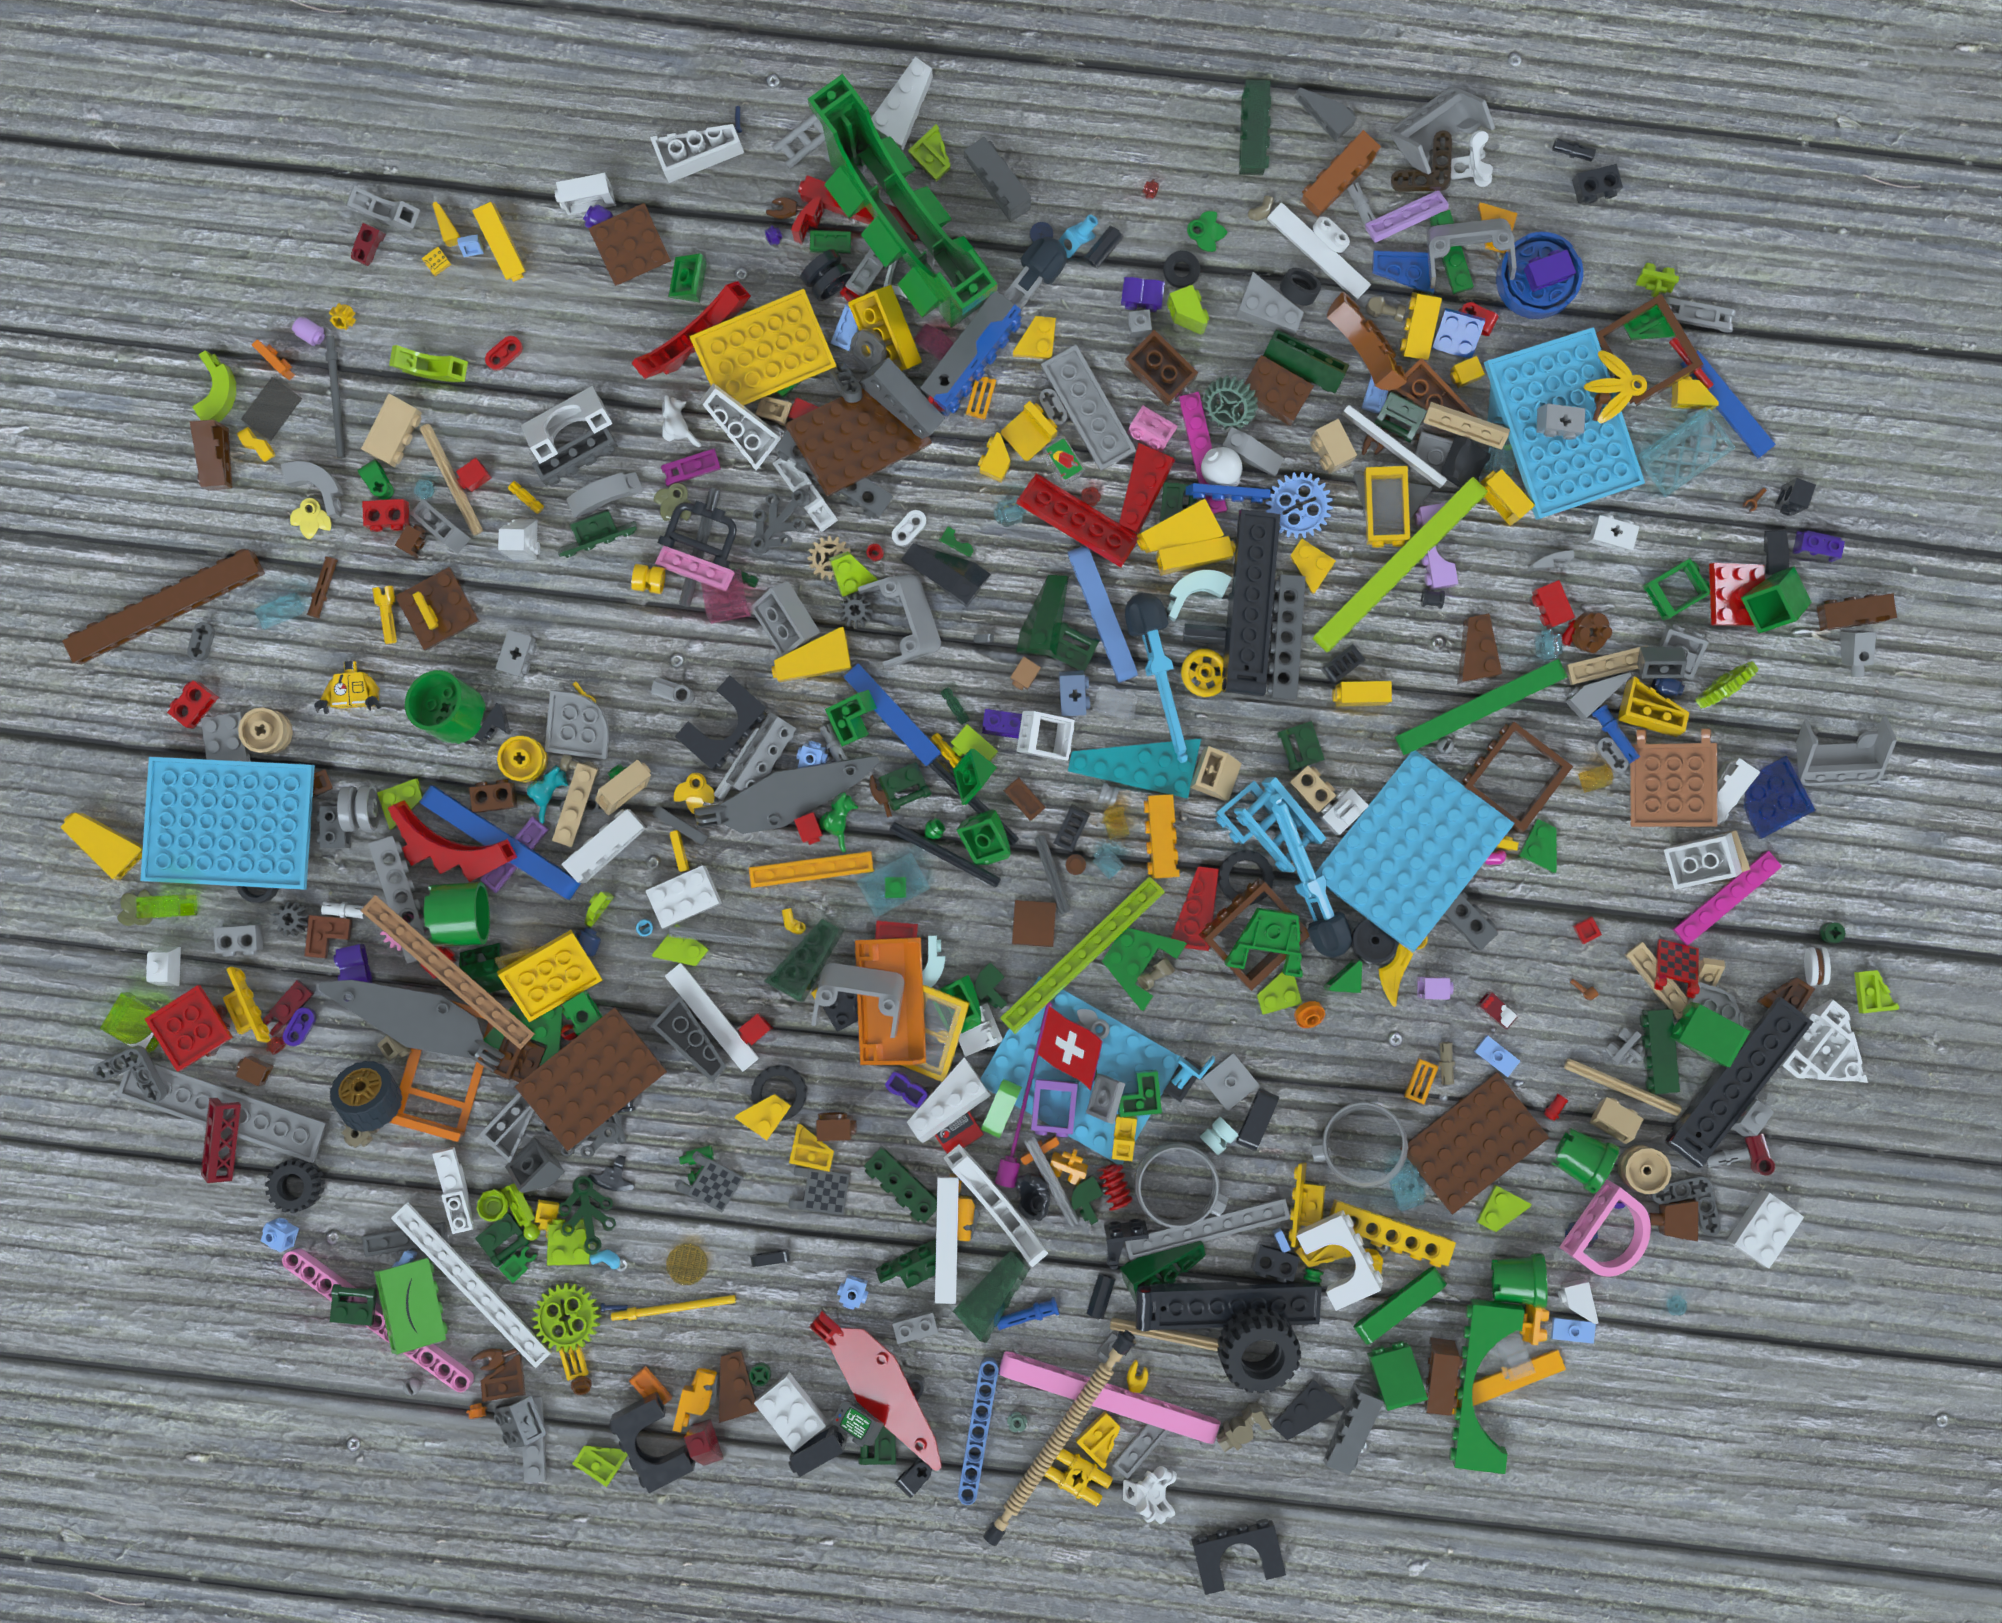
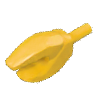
M1136 1359L1131 1364L1127 1373L1128 1389L1133 1394L1141 1393L1148 1382V1370L1146 1367L1143 1368L1140 1376L1135 1375L1138 1366Z

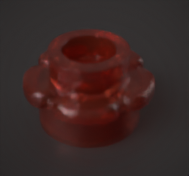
M1155 179L1145 183L1143 193L1146 199L1148 197L1151 199L1156 197L1160 184L1155 182Z
M1095 487L1085 488L1081 492V501L1091 507L1096 506L1097 502L1101 499V494Z
M274 1036L266 1043L268 1045L266 1051H270L272 1055L282 1051L286 1046L283 1037L278 1038Z

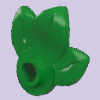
M1214 211L1202 213L1199 219L1191 221L1187 227L1188 236L1196 240L1198 247L1206 252H1215V242L1223 239L1228 233L1222 225L1216 223L1217 212ZM1199 228L1201 232L1197 234L1193 229Z

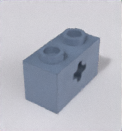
M1083 670L1059 672L1062 717L1086 715V709H1090V698L1085 694V689H1089L1088 676H1085ZM1077 689L1076 697H1073V690Z

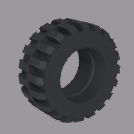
M1260 1308L1259 1311L1249 1309L1248 1313L1243 1314L1241 1312L1237 1314L1238 1317L1236 1319L1231 1318L1227 1322L1228 1327H1223L1221 1331L1222 1336L1218 1338L1217 1342L1219 1346L1217 1348L1218 1356L1230 1382L1234 1383L1239 1389L1244 1388L1246 1392L1253 1393L1257 1391L1259 1394L1265 1393L1266 1390L1270 1392L1275 1391L1276 1387L1284 1386L1287 1379L1291 1380L1295 1375L1293 1371H1297L1300 1363L1298 1360L1301 1359L1299 1341L1287 1319L1279 1316L1273 1310H1270L1268 1313L1267 1309ZM1259 1340L1276 1342L1274 1351L1267 1358L1256 1362L1242 1359L1245 1349L1252 1343Z

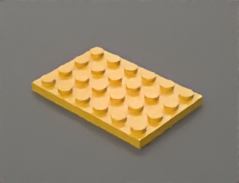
M804 289L689 336L710 386L714 383L743 406L837 367Z

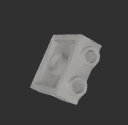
M1673 624L1672 627L1667 625L1659 645L1660 647L1683 648L1687 659L1684 677L1693 680L1709 641L1702 632L1693 630L1692 633L1684 631L1685 627Z

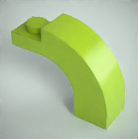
M398 345L392 346L389 366L401 369L402 372L447 382H465L468 361L453 356L427 355Z
M205 350L199 354V357L211 374L212 388L206 398L192 407L200 420H216L220 422L230 412L234 404L236 381L231 368L221 363L215 354L211 355Z

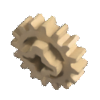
M828 536L827 541H824L821 537V543L814 542L815 549H809V552L813 554L807 557L808 561L813 562L809 567L810 569L816 568L814 575L816 576L821 573L822 580L828 576L829 581H832L834 576L833 571H826L828 568H832L830 561L827 562V555L836 556L842 552H851L850 548L845 549V541L841 544L839 543V537H836L834 541H832L831 536ZM829 545L834 546L832 549L825 548V546ZM818 553L821 555V561L819 562V564H817Z

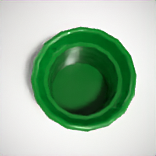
M1569 1128V1134L1565 1132L1555 1150V1153L1558 1154L1557 1158H1552L1550 1164L1558 1167L1582 1183L1584 1189L1595 1194L1608 1178L1617 1160L1619 1146L1609 1142H1600Z
M1533 1253L1530 1257L1492 1259L1491 1270H1494V1272H1492L1491 1283L1494 1302L1529 1304L1541 1309L1547 1307V1269L1543 1253Z

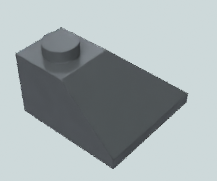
M535 1137L505 1166L521 1193L550 1187L565 1172L559 1161Z

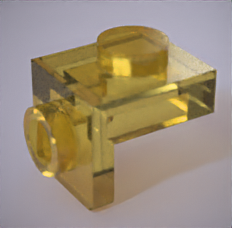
M1606 764L1578 773L1584 793L1613 784L1612 770Z
M1123 806L1109 807L1103 813L1102 819L1109 841L1126 837L1130 834Z

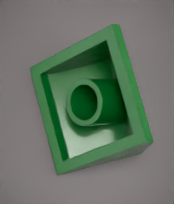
M702 254L675 257L668 297L700 303L707 265Z
M970 749L953 768L962 805H967L997 768L975 749Z
M1353 959L1330 979L1323 988L1333 992L1361 993L1363 963L1360 960Z

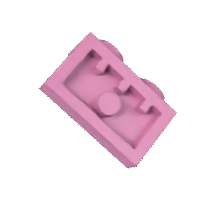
M1142 406L1132 421L1127 434L1162 453L1178 426L1147 407Z

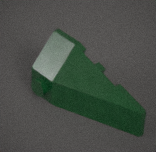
M1047 576L1019 632L1017 653L1057 655L1068 576Z
M1197 1241L1145 1255L1127 1262L1121 1267L1123 1281L1135 1304L1137 1288L1139 1286L1174 1284L1176 1282L1175 1278L1182 1271L1188 1272L1206 1256L1204 1244L1202 1241Z

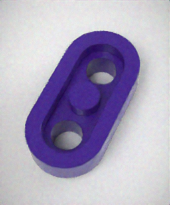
M303 1007L295 1011L283 1032V1040L287 1045L298 1046L305 1041L316 1022V1013L313 1009ZM304 1014H307L309 1016L308 1021L304 1020ZM294 1032H297L299 1035L297 1039L293 1037Z

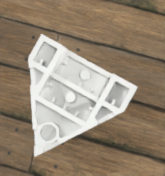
M1832 999L1808 1012L1806 1017L1814 1023L1786 1057L1781 1066L1796 1078L1868 1083L1867 1077L1862 1070V1059L1855 1034L1851 1031L1849 1024V1013Z

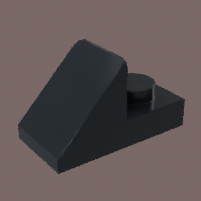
M499 703L495 704L474 738L484 743L491 741L496 734V727L507 734H511L505 706Z

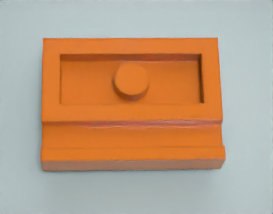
M258 339L252 344L289 381L295 376L290 370L292 366L284 358L280 360L276 356L278 352L270 344L266 346Z

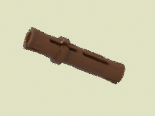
M325 556L315 591L311 593L312 600L306 615L320 619L324 601L327 602L328 599L326 595L338 562L337 559Z

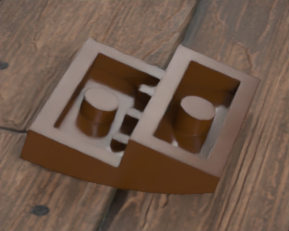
M1015 900L1012 944L1053 947L1056 903Z
M504 1037L499 1052L505 1056L503 1059H499L501 1062L498 1066H495L496 1070L492 1073L506 1079L521 1082L540 1067L539 1065L546 1047L528 1041L520 1050L509 1039Z

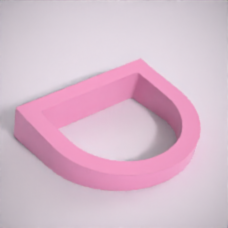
M1606 1179L1559 1248L1600 1276L1611 1277L1620 1275L1632 1268L1647 1248L1651 1233L1648 1212L1640 1202L1625 1190ZM1619 1200L1627 1206L1634 1219L1632 1241L1626 1251L1616 1259L1607 1262L1594 1261L1584 1253V1250Z

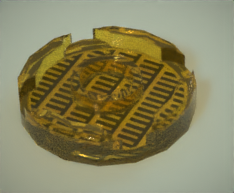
M683 1243L676 1246L669 1253L666 1260V1269L674 1282L681 1285H692L705 1276L708 1269V1259L700 1246L693 1243Z

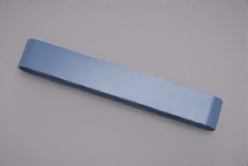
M1084 545L1068 551L1070 562L1118 683L1138 676L1089 548Z
M992 1357L984 1358L979 1366L958 1491V1498L965 1505L973 1504L978 1493L998 1376V1363ZM986 1364H991L995 1369L993 1372L987 1373L983 1367ZM982 1385H989L991 1391L989 1393H982L980 1387ZM983 1405L988 1410L986 1413L980 1414L976 1411V1408ZM976 1426H980L984 1429V1432L977 1435L973 1432V1429ZM977 1447L981 1452L978 1455H972L969 1450ZM974 1468L977 1473L974 1476H969L966 1474V1470ZM971 1489L973 1495L966 1497L962 1494V1491Z

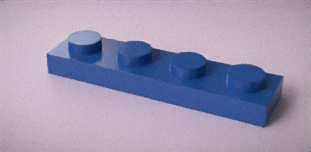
M1193 483L1186 487V495H1192L1193 499L1212 497L1214 501H1223L1225 498H1230L1232 502L1251 500L1253 504H1261L1264 500L1270 498V489Z

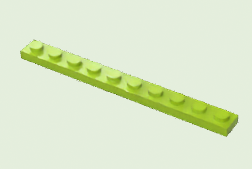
M1149 876L1000 1017L1003 1023L1016 1034L1165 893L1164 890Z

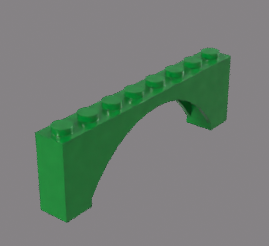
M1471 1299L1470 1305L1466 1306L1468 1326L1465 1325L1463 1330L1466 1344L1461 1348V1356L1464 1362L1462 1369H1459L1461 1387L1456 1391L1459 1407L1454 1409V1420H1457L1456 1427L1452 1428L1454 1448L1450 1447L1449 1459L1452 1460L1454 1468L1505 1474L1508 1453L1504 1446H1499L1490 1438L1477 1420L1473 1408L1472 1388L1477 1369L1487 1353L1506 1336L1515 1331H1522L1524 1309L1521 1304Z

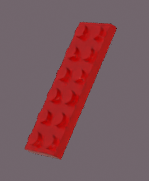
M1037 473L1016 502L1022 508L1119 567L1123 566L1137 544V534Z

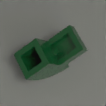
M991 962L977 976L975 983L976 993L980 1000L988 995L990 998L987 1001L995 1009L998 1006L1003 1009L1008 1003L994 987L1005 976Z
M1093 1174L1082 1179L1078 1185H1075L1071 1194L1073 1209L1076 1210L1082 1207L1080 1213L1084 1221L1089 1220L1091 1225L1098 1222V1218L1089 1202L1103 1195Z

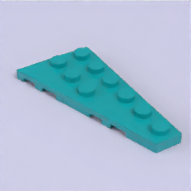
M1201 739L1184 740L1187 749L1186 755H1188L1187 762L1180 763L1177 760L1178 756L1171 741L1072 751L1067 772L1163 794H1173V796L1188 799Z

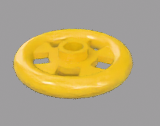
M1197 649L1191 652L1185 658L1181 668V677L1186 688L1191 693L1200 697H1212L1222 691L1224 658L1211 649ZM1203 657L1211 658V663H1203ZM1192 662L1198 664L1195 672L1190 669ZM1214 667L1220 668V676H1215ZM1202 670H1205L1207 672L1206 677L1202 676ZM1194 677L1200 682L1198 686L1192 682ZM1213 680L1215 686L1208 689L1206 683Z

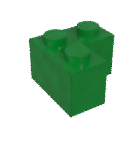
M869 690L857 693L825 709L842 747L869 735L861 718L862 715L877 709Z
M1156 1069L1135 1071L1137 1092L1122 1094L1118 1107L1119 1116L1130 1117L1162 1113L1158 1071Z

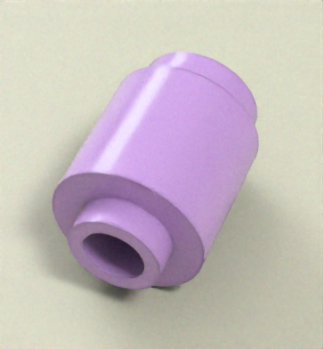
M299 317L292 326V331L295 332V335L312 346L321 344L325 338L324 329L307 318Z

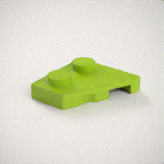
M1878 970L1854 972L1859 1013L1899 1010L1898 1003L1893 1002L1889 995L1891 992L1887 985L1883 983V978Z
M1494 1185L1476 1222L1497 1232L1529 1209L1532 1204Z
M584 1445L572 1464L607 1487L628 1454L618 1448Z

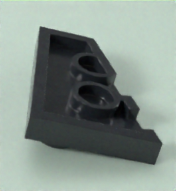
M1312 1379L1271 1425L1288 1441L1345 1408L1320 1384Z

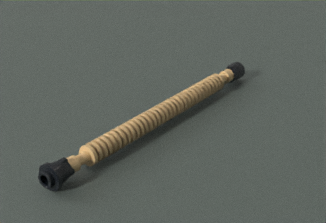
M1128 1330L1118 1332V1337L1112 1345L1113 1349L1109 1353L1110 1357L1105 1364H1099V1367L1095 1370L1096 1372L1090 1377V1380L1086 1383L1087 1385L1084 1386L1078 1398L1073 1402L1072 1407L1069 1408L1063 1420H1061L1054 1433L1048 1439V1442H1046L1039 1455L1014 1489L1013 1494L1010 1495V1498L1004 1504L1006 1510L1003 1515L999 1516L995 1523L992 1522L984 1533L983 1538L993 1546L998 1545L1006 1532L1005 1529L1009 1524L1008 1521L1011 1516L1018 1515L1052 1465L1051 1463L1059 1455L1060 1450L1063 1449L1075 1428L1078 1427L1084 1415H1086L1093 1402L1099 1396V1393H1101L1108 1380L1114 1374L1112 1368L1115 1363L1119 1362L1123 1355L1126 1356L1131 1347L1136 1345L1135 1336Z

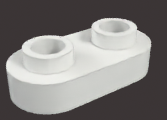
M1319 217L1314 223V233L1328 247L1338 253L1345 251L1350 243L1349 237L1332 220L1327 217Z
M913 510L894 528L892 539L897 546L905 547L909 545L925 528L926 517L924 513L919 510ZM918 518L920 523L914 525L912 523L913 519ZM901 533L906 535L904 540L898 538Z

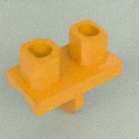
M1073 1148L1071 1153L1066 1151L1063 1154L1053 1152L1050 1166L1056 1177H1060L1062 1171L1070 1173L1067 1181L1074 1185H1078L1081 1179H1085L1088 1165L1082 1163L1083 1158L1076 1156L1077 1149Z
M1526 1304L1523 1328L1519 1333L1523 1334V1341L1529 1342L1532 1345H1538V1342L1547 1340V1330L1540 1328V1321L1549 1320L1548 1310Z

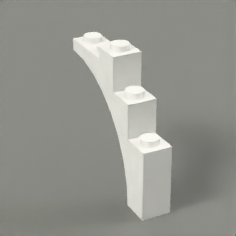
M960 1144L943 1157L951 1170L985 1206L1032 1267L1048 1254L1027 1220L1013 1207L1006 1195L992 1182L986 1171Z

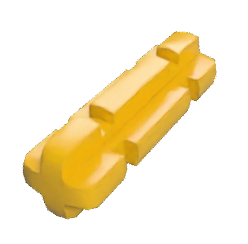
M513 481L508 486V489L514 495L516 494L528 507H531L530 509L536 514H539L543 510L544 505L538 500L536 501V498L527 490L521 488L522 486L519 483Z
M939 733L934 734L930 738V741L937 746L941 754L947 761H950L954 768L961 760L959 756L955 755L956 753L946 741H943Z

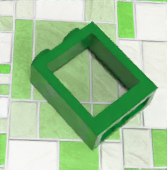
M1691 558L1642 586L1663 621L1710 595L1708 581L1702 578L1699 573V566ZM1683 569L1698 595L1673 609L1658 583Z

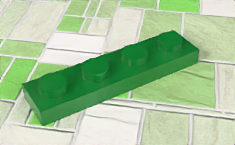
M1450 210L1429 218L1432 227L1454 224ZM1450 247L1449 253L1441 258L1452 294L1454 295L1471 290L1474 285L1462 247Z

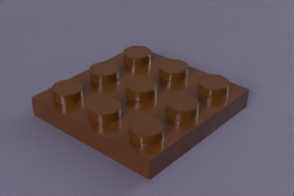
M645 203L588 228L615 286L671 262Z
M450 567L395 596L425 651L480 622ZM418 591L424 595L427 605L432 607L438 619V627L433 630L429 629L413 597V594Z

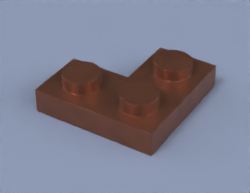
M309 915L304 956L327 958L330 938L350 940L352 919Z

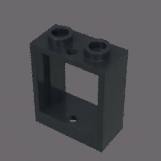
M833 1425L817 1434L794 1453L791 1452L788 1464L793 1473H797L801 1477L844 1453L846 1440L836 1430L837 1426Z

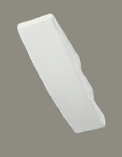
M779 458L772 463L792 492L802 489L810 495V502L804 509L821 532L838 521L806 474L794 467V462L789 459L786 462Z

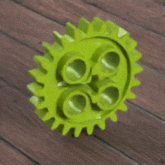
M1751 661L1735 667L1729 673L1725 672L1698 695L1695 700L1702 709L1718 703L1725 697H1730L1740 690L1742 685L1749 681L1751 677L1756 675L1755 673L1758 672L1759 668Z
M565 1283L564 1288L558 1284L556 1285V1291L553 1288L548 1289L550 1295L542 1294L544 1301H537L540 1308L533 1309V1311L538 1313V1316L533 1317L532 1320L538 1321V1324L533 1328H540V1332L536 1336L543 1335L542 1343L549 1341V1349L556 1345L557 1352L562 1347H564L565 1352H569L571 1346L572 1350L576 1351L578 1350V1344L580 1347H585L584 1340L592 1341L590 1334H597L593 1328L600 1326L596 1319L600 1318L601 1315L595 1312L600 1309V1306L593 1305L597 1298L590 1300L589 1297L592 1292L584 1294L585 1287L577 1290V1284H573L571 1289L569 1283ZM573 1298L578 1301V1308L576 1310L570 1307V1301ZM552 1305L558 1307V1314L556 1316L550 1312ZM570 1314L571 1319H563V1316ZM577 1319H581L584 1323L582 1330H578L575 1326ZM557 1325L562 1326L564 1329L562 1336H558L555 1332ZM570 1329L573 1332L572 1336L569 1334Z

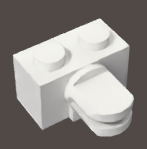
M1352 788L1347 791L1343 789L1336 796L1338 800L1333 805L1329 803L1321 810L1323 815L1320 819L1336 835H1340L1369 806Z

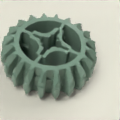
M1228 375L1224 378L1219 377L1216 381H1212L1205 390L1202 400L1205 402L1203 408L1207 409L1205 416L1212 417L1210 422H1218L1217 427L1222 424L1225 430L1229 426L1241 429L1255 417L1256 410L1258 409L1256 404L1258 397H1254L1255 390H1249L1250 384H1243L1244 378L1237 381L1236 375L1232 379ZM1217 393H1219V395H1220V398H1219V399H1220L1221 402H1220L1219 404H1218V402H1217V397H1216V396H1217ZM1241 402H1243V404H1244V412H1243V413H1242L1241 410H1240V409H1241V406H1240V403H1241Z

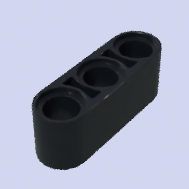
M1258 1089L1240 1129L1239 1136L1236 1139L1237 1144L1253 1151L1257 1150L1276 1108L1279 1096L1264 1089Z

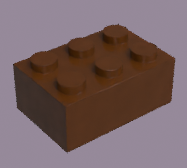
M1155 330L1125 359L1124 363L1167 407L1198 375V371Z
M1262 355L1244 383L1245 385L1250 384L1249 390H1255L1254 397H1258L1256 403L1258 408L1289 426L1292 425L1314 385Z

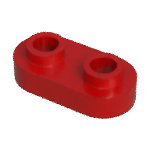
M515 336L505 337L487 352L485 356L487 366L494 371L504 369L522 353L523 346L521 341ZM516 345L515 350L510 351V346ZM496 358H500L498 364H494Z

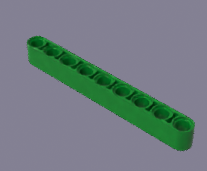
M1558 658L1396 736L1395 739L1403 755H1406L1568 676Z

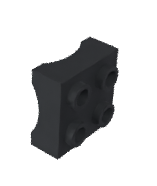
M1454 437L1441 475L1460 489L1472 477L1479 482L1481 471L1489 462L1491 454L1475 446L1469 438Z

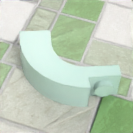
M1200 570L1186 575L1177 582L1169 594V597L1175 599V602L1170 601L1166 610L1169 613L1167 618L1175 622L1185 599L1195 592H1208L1222 598L1232 577L1215 570Z
M937 935L928 936V963L922 971L923 984L929 987H933L938 981L945 965L946 956H937V952H941V940H937Z

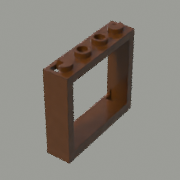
M1662 293L1596 333L1601 350L1613 354L1604 337L1657 305L1691 361V365L1645 391L1639 396L1632 395L1629 403L1634 402L1636 407L1704 367L1703 362Z
M1511 722L1509 724L1505 723L1499 730L1500 736L1496 741L1493 739L1486 747L1488 752L1484 757L1480 756L1474 763L1475 769L1472 773L1468 772L1461 782L1466 789L1476 794L1515 824L1512 828L1521 833L1527 829L1573 766L1517 723ZM1513 732L1559 765L1519 820L1473 786Z
M1260 878L1252 884L1249 883L1247 889L1242 894L1236 895L1232 903L1227 908L1220 910L1217 917L1212 922L1204 925L1205 928L1198 934L1223 962H1225L1228 956L1213 939L1263 891L1281 911L1292 913L1266 882ZM1299 921V945H1301L1309 937L1307 928ZM1270 952L1246 975L1239 968H1228L1252 991L1286 959L1287 954Z

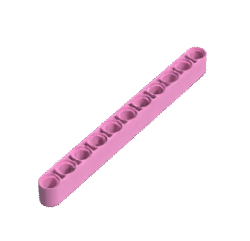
M301 1248L287 1252L282 1258L283 1266L331 1302L332 1287L328 1288L325 1285V1279H329L332 1286L333 1284H340L341 1287L356 1288ZM292 1254L298 1257L297 1264L292 1262ZM309 1266L315 1270L314 1276L309 1274ZM341 1295L340 1299L367 1303L366 1297L349 1296V1299L345 1300ZM376 1303L374 1324L366 1327L389 1343L382 1306ZM376 1315L382 1318V1324H378L375 1321ZM434 1344L403 1353L456 1392L466 1391L474 1382V1374L468 1368ZM425 1352H430L433 1355L432 1361L426 1359ZM442 1364L449 1366V1373L442 1370ZM459 1376L465 1377L467 1380L466 1385H462L459 1382Z
M1009 1351L1004 1352L998 1373L1003 1377L1073 1400L1078 1398V1395L1084 1389V1386L1087 1385L1088 1380H1090V1377ZM1109 1383L1105 1385L1092 1404L1094 1407L1209 1444L1215 1443L1221 1424L1219 1420L1211 1416L1140 1393L1133 1394V1392Z

